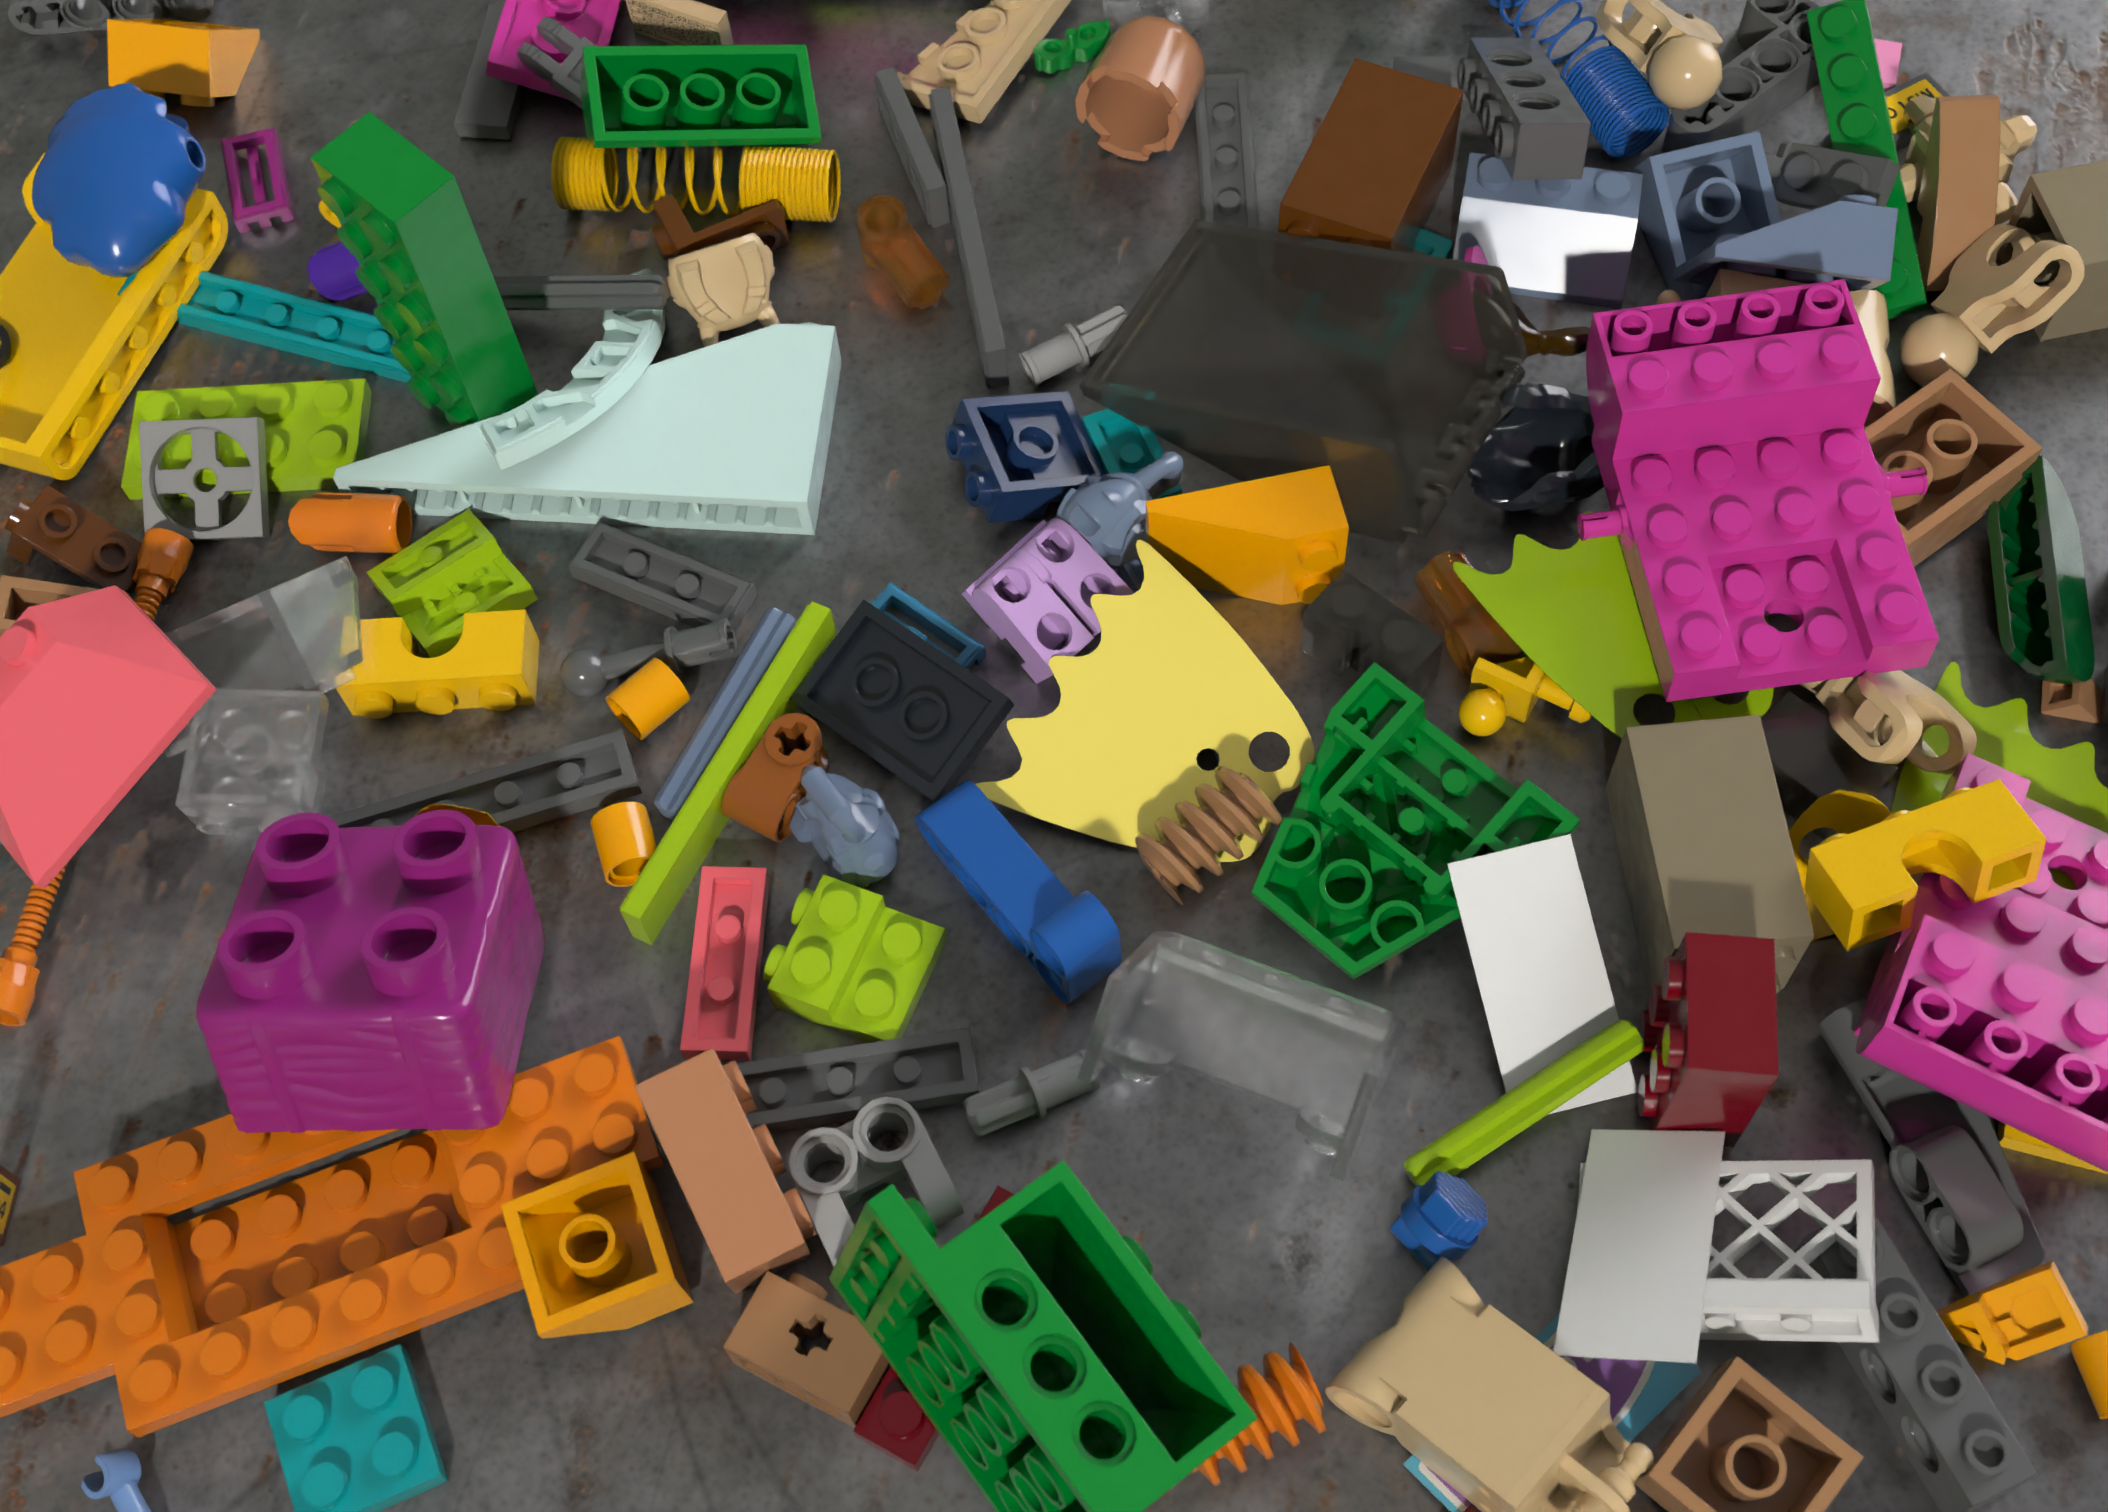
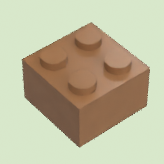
M1736 1356L1715 1368L1653 1451L1654 1463L1652 1467L1645 1473H1641L1634 1484L1668 1512H1825L1861 1462L1863 1456L1741 1358Z

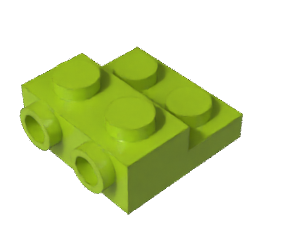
M823 874L816 890L804 888L795 902L791 921L797 928L788 947L781 944L775 945L766 961L763 979L769 982L767 989L773 1005L776 1009L867 1043L902 1038L948 939L946 928L885 906L882 895Z

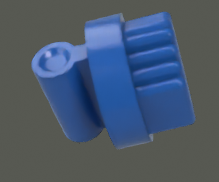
M1438 1171L1424 1185L1417 1186L1404 1200L1400 1208L1401 1216L1392 1224L1389 1230L1423 1267L1429 1271L1441 1257L1447 1258L1449 1261L1459 1260L1475 1245L1478 1240V1234L1488 1224L1487 1203L1463 1178L1458 1179L1456 1176Z

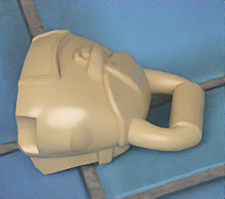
M755 233L733 238L669 259L668 276L665 277L668 289L674 298L673 301L678 306L687 309L698 322L697 327L700 329V336L704 347L719 343V332L746 326L757 319L764 327L779 323L776 312L772 307V302L769 300L770 281L775 272L773 254L770 248L764 245L760 237Z

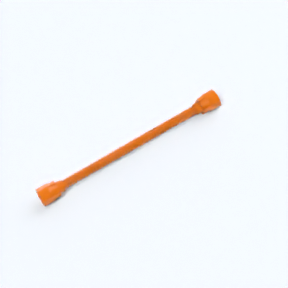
M152 528L146 531L137 554V568L133 576V581L137 583L135 603L153 622L160 607L159 604L166 599L167 594L174 593L178 581L186 572L194 549L191 541L185 536L163 528ZM68 863L45 889L36 886L34 883L31 885V891L28 893V899L25 901L26 906L23 907V913L20 915L21 921L17 923V929L14 931L15 936L11 940L12 944L4 949L0 958V1025L20 1027L26 1024L35 999L36 982L40 970L35 968L38 959L35 949L39 946L38 942L41 940V934L44 932V926L47 924L46 919L49 918V912L52 910L51 904L55 901L54 897L57 895V889L60 887L59 882L63 879L62 875L65 873V867Z

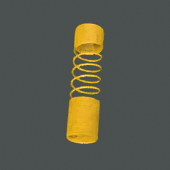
M561 136L555 144L551 163V182L555 202L561 209L609 211L612 208L615 212H621L629 204L631 197H633L636 206L643 213H650L653 210V205L649 208H644L640 203L635 187L638 171V147L628 148L627 170L630 186L624 203L621 206H615L614 203L618 190V159L615 148H594L588 138ZM746 145L743 148L740 162V200L736 210L729 212L723 199L720 184L723 164L722 147L715 146L714 149L715 187L708 208L705 211H701L696 203L692 188L694 147L686 146V189L680 204L681 210L685 207L689 198L695 211L700 216H706L713 209L718 197L722 210L729 218L736 216L741 209L744 213L773 200H777L780 204L785 220L828 221L831 223L837 216L841 178L839 157L834 149L813 150L812 148L796 149L795 147L774 148L773 146L752 147L751 145ZM657 147L658 187L653 201L660 199V197H666L663 186L666 172L665 147Z

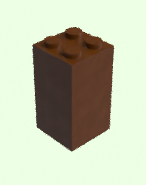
M1355 58L1280 203L1275 282L1287 285L1300 292L1309 293L1312 292L1313 288L1321 287L1328 290V299L1343 303L1353 309H1362L1382 316L1389 302V295L1394 285H1397L1414 250L1417 236L1421 228L1424 229L1452 170L1464 90Z

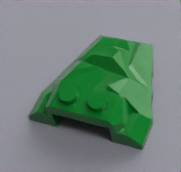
M1373 662L1332 707L1324 725L1325 735L1312 764L1307 763L1300 779L1301 790L1289 817H1284L1251 893L1256 900L1354 980L1461 917L1447 864L1568 834L1571 835L1580 825V819L1528 779L1519 789L1515 788L1428 721L1425 717L1424 699L1377 663Z

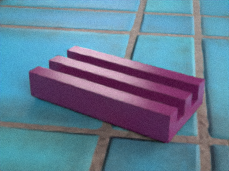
M275 128L220 140L233 221L239 233L251 231L250 223L256 221L259 222L261 228L273 226L271 218L277 216L281 217L283 223L293 221L294 216L282 148ZM262 144L266 146L275 198L274 201L268 202L259 145ZM245 148L255 205L249 207L246 204L238 150Z

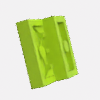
M467 509L366 572L396 616L403 617L414 640L428 658L441 656L458 643L462 635L464 613L523 610L538 600L530 583L503 554L494 536L470 509Z

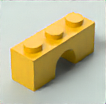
M526 609L464 613L463 630L458 643L441 656L421 658L418 657L419 647L403 617L345 620L340 623L334 686L352 715H361L373 719L385 718L392 713L422 711L432 715H443L452 712L454 709L485 708L492 711H506L517 705L536 704L540 640Z
M1997 779L1976 788H1960L1947 795L1943 800L1913 811L1902 810L1895 812L1880 823L1850 834L1839 833L1826 838L1818 846L1810 848L1805 891L1846 951L1910 928L1918 885L1911 875L1918 873L1944 875L1955 881L1963 889L1971 902L1975 904L2036 881L2047 838L2004 783Z

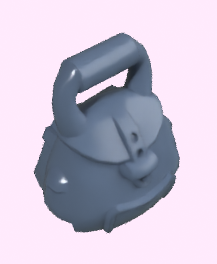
M1170 451L1164 453L1160 459L1134 474L1118 472L1106 474L1099 478L1088 476L1085 482L1082 481L1079 484L1080 487L1077 490L1071 488L1065 494L1057 510L1056 518L1071 525L1112 569L1118 570L1124 553L1137 534H1141L1146 529L1145 501L1154 500L1162 493L1178 485L1184 464L1183 459L1178 453Z
M811 764L806 765L802 769L800 777L801 784L807 793L794 805L796 809L789 826L799 842H812L822 860L830 868L827 876L860 888H865L870 883L878 882L886 877L894 869L898 860L897 845L900 839L898 829L886 811L882 798L872 789L860 788L843 776L826 774L822 767Z

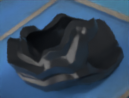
M1529 382L1524 385L1520 383L1510 384L1500 393V403L1515 407L1506 413L1491 429L1469 438L1463 449V463L1468 467L1467 475L1472 479L1470 486L1474 488L1475 495L1497 508L1513 512L1575 502L1588 498L1604 488L1591 442L1594 422L1589 397L1572 394L1565 388L1547 384L1537 385Z

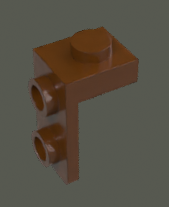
M673 194L652 202L658 225L650 228V232L663 260L671 257L675 258L750 233H755L759 236L762 243L767 245L771 251L789 242L783 209L777 200L770 201L695 233Z
M47 484L33 503L23 499L4 527L11 532L6 552L27 565L39 551L100 589L116 585L127 592L134 582L133 576L137 568V554L141 542Z

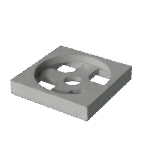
M246 417L139 422L144 533L152 528H163L175 531L190 541L270 538L264 419ZM218 433H225L232 437L246 453L251 466L228 467L223 461L219 460ZM191 434L192 461L187 464L185 469L162 470L161 452L166 445L178 435ZM203 469L212 470L217 477L216 486L208 492L201 491L196 485V476ZM251 491L249 500L242 512L233 521L222 527L221 501L230 492ZM187 493L189 498L195 501L196 528H185L165 513L163 494Z

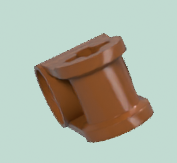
M800 713L785 714L776 718L768 726L766 733L745 765L731 779L722 799L721 813L777 843L786 840L792 833L789 826L796 809L794 805L807 793L801 784L800 774L802 769L810 764L822 767L826 774L829 769V757L822 745V734L817 723L809 716Z

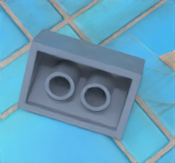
M1470 152L1449 284L1455 277L1465 271L1464 257L1466 249L1478 245L1489 264L1495 289L1498 293L1621 309L1638 221L1643 174L1584 167L1582 179L1512 180L1501 159L1496 158L1495 155Z

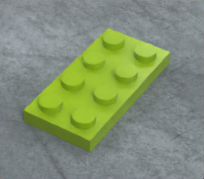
M365 378L137 391L121 488L129 500L143 499L139 422L258 417L264 419L268 492L338 489L333 479L336 468L365 458L372 391ZM218 433L219 460L223 461L228 467L251 466L242 447L229 435ZM191 434L178 435L166 445L161 452L162 470L185 469L187 464L192 461ZM203 469L197 474L196 485L201 491L208 492L216 486L217 477L212 470ZM235 491L230 492L229 495L248 494L251 493V491ZM187 493L163 494L164 498L189 497Z

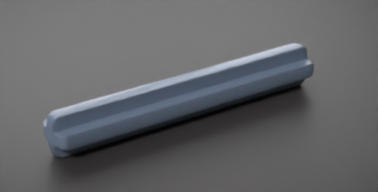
M775 607L768 609L764 613L654 799L657 811L663 816L674 820L795 626V618L790 613L783 612Z

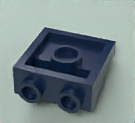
M1068 391L962 399L952 424L946 430L945 446L948 456L953 461L962 460L967 472L965 479L967 500L972 507H982L989 523L1042 518L1050 502L1062 501L1065 494L1071 488L1077 490L1080 487L1079 484L1082 481L1085 482L1088 476L1099 478L1106 475Z

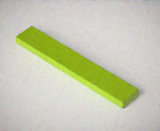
M813 601L810 605L806 606L619 907L634 938L653 945L730 819L721 813V804L731 779L745 765L766 733L768 726L776 718L796 711L797 706L789 699L837 636L830 608Z

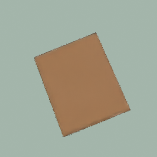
M2091 679L2075 684H2058L2043 680L2041 713L2101 724L2103 690Z

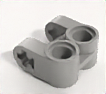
M882 1097L872 1100L861 1108L854 1120L838 1128L821 1127L810 1130L798 1138L791 1149L789 1158L791 1176L833 1267H835L855 1227L847 1210L857 1204L863 1193L883 1183L896 1185L908 1181L918 1202L929 1214L935 1227L964 1214L956 1190L918 1113L909 1103L900 1098ZM895 1130L907 1135L904 1144L896 1150L885 1152L873 1147L877 1138L884 1132ZM833 1160L844 1164V1169L840 1176L833 1181L823 1183L811 1179L813 1171L822 1162Z

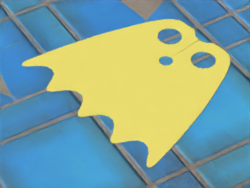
M1141 539L1136 542L1137 553L1144 572L1141 588L1132 595L1094 594L1091 596V606L1101 629V641L1097 649L1081 657L1053 656L1049 659V667L1060 687L1061 698L1058 707L1054 712L1043 717L1013 718L1007 721V729L1022 757L1020 770L1011 778L975 784L990 801L1083 834L1137 848L1135 837L1140 833H1145L1160 842L1155 827V821L1159 817H1166L1180 825L1175 811V804L1180 800H1186L1200 808L1195 795V788L1199 784L1206 783L1220 791L1215 779V771L1220 767H1227L1239 775L1240 773H1245L1274 803L1280 794L1292 791L1298 787L1307 763L1312 764L1314 760V745L1306 725L1294 705L1260 660L1195 587L1150 544ZM1264 732L1280 734L1287 741L1290 748V756L1287 763L1281 769L1274 772H1265L1258 769L1249 757L1251 741L1257 735ZM1207 748L1215 750L1220 760L1218 766L1210 771L1201 769L1196 760L1198 753ZM1261 817L1257 822L1263 838H1265L1271 829V822ZM1242 833L1237 839L1244 856L1238 860L1221 850L1217 853L1219 861L1235 862L1244 860L1258 849L1261 842L1258 843Z

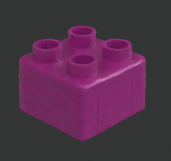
M453 810L429 811L413 817L402 826L339 828L336 822L326 815L307 812L284 817L268 826L261 833L239 887L226 928L218 941L217 950L201 988L196 1006V1019L199 1028L204 1035L210 1059L225 1093L227 1106L233 1115L234 1123L239 1131L245 1133L286 1131L303 1133L305 1131L474 1130L494 1127L501 1122L508 1105L522 1045L525 1022L545 949V935L542 931L541 919L536 910L528 875L525 872L516 837L509 829L502 826L475 825L467 815Z

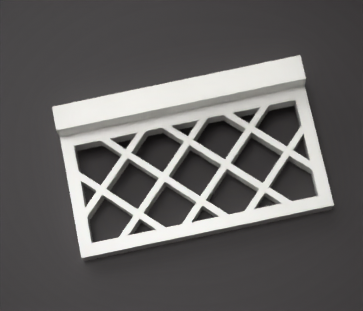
M1872 1159L1721 1161L1719 1184L1726 1185L1723 1188L1718 1185L1715 1216L1726 1208L1748 1229L1721 1253L1711 1245L1699 1339L1879 1342V1314L1876 1306L1875 1190ZM1586 1163L1580 1164L1578 1205ZM1827 1183H1857V1200L1834 1220L1810 1200ZM1753 1184H1772L1786 1197L1759 1220L1735 1200ZM1800 1208L1821 1226L1823 1230L1795 1253L1775 1236L1772 1231ZM1856 1223L1857 1240L1847 1232ZM1760 1241H1763L1785 1261L1767 1278H1747L1733 1265ZM1835 1241H1838L1857 1258V1279H1824L1809 1264ZM1724 1273L1728 1278H1718V1277L1721 1276V1275ZM1799 1274L1804 1279H1794V1277Z

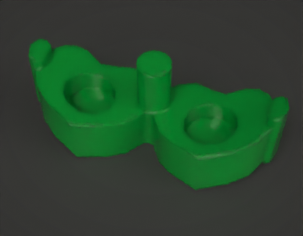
M1109 20L1084 23L1077 30L1069 28L1066 30L1067 41L1044 39L1033 48L1036 69L1052 74L1057 70L1070 69L1077 61H1090L1096 54L1101 53L1111 37Z

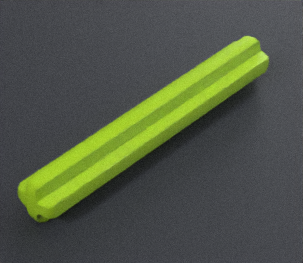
M1616 1020L1407 1158L1403 1165L1411 1182L1415 1187L1424 1185L1438 1171L1456 1176L1643 1052L1645 1043L1640 1033L1629 1020Z

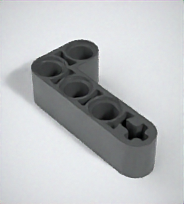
M9 0L7 14L10 22L21 31L32 35H48L107 29V19L163 18L198 21L212 14L215 0Z
M1747 0L1737 33L1738 42L1746 51L1722 67V81L1718 90L1705 104L1685 111L1672 108L1662 154L1751 133L1820 83L1806 13L1820 7L1811 0Z

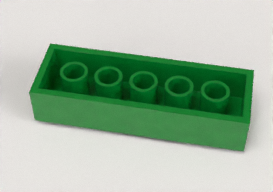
M369 111L310 158L322 182L317 187V191L323 202L340 221L341 227L337 230V234L344 246L356 257L360 265L355 271L356 275L378 304L373 309V312L380 324L394 339L395 343L390 349L398 362L410 374L411 379L407 382V386L423 406L432 409L436 405L441 409L454 429L509 412L539 394L456 178Z

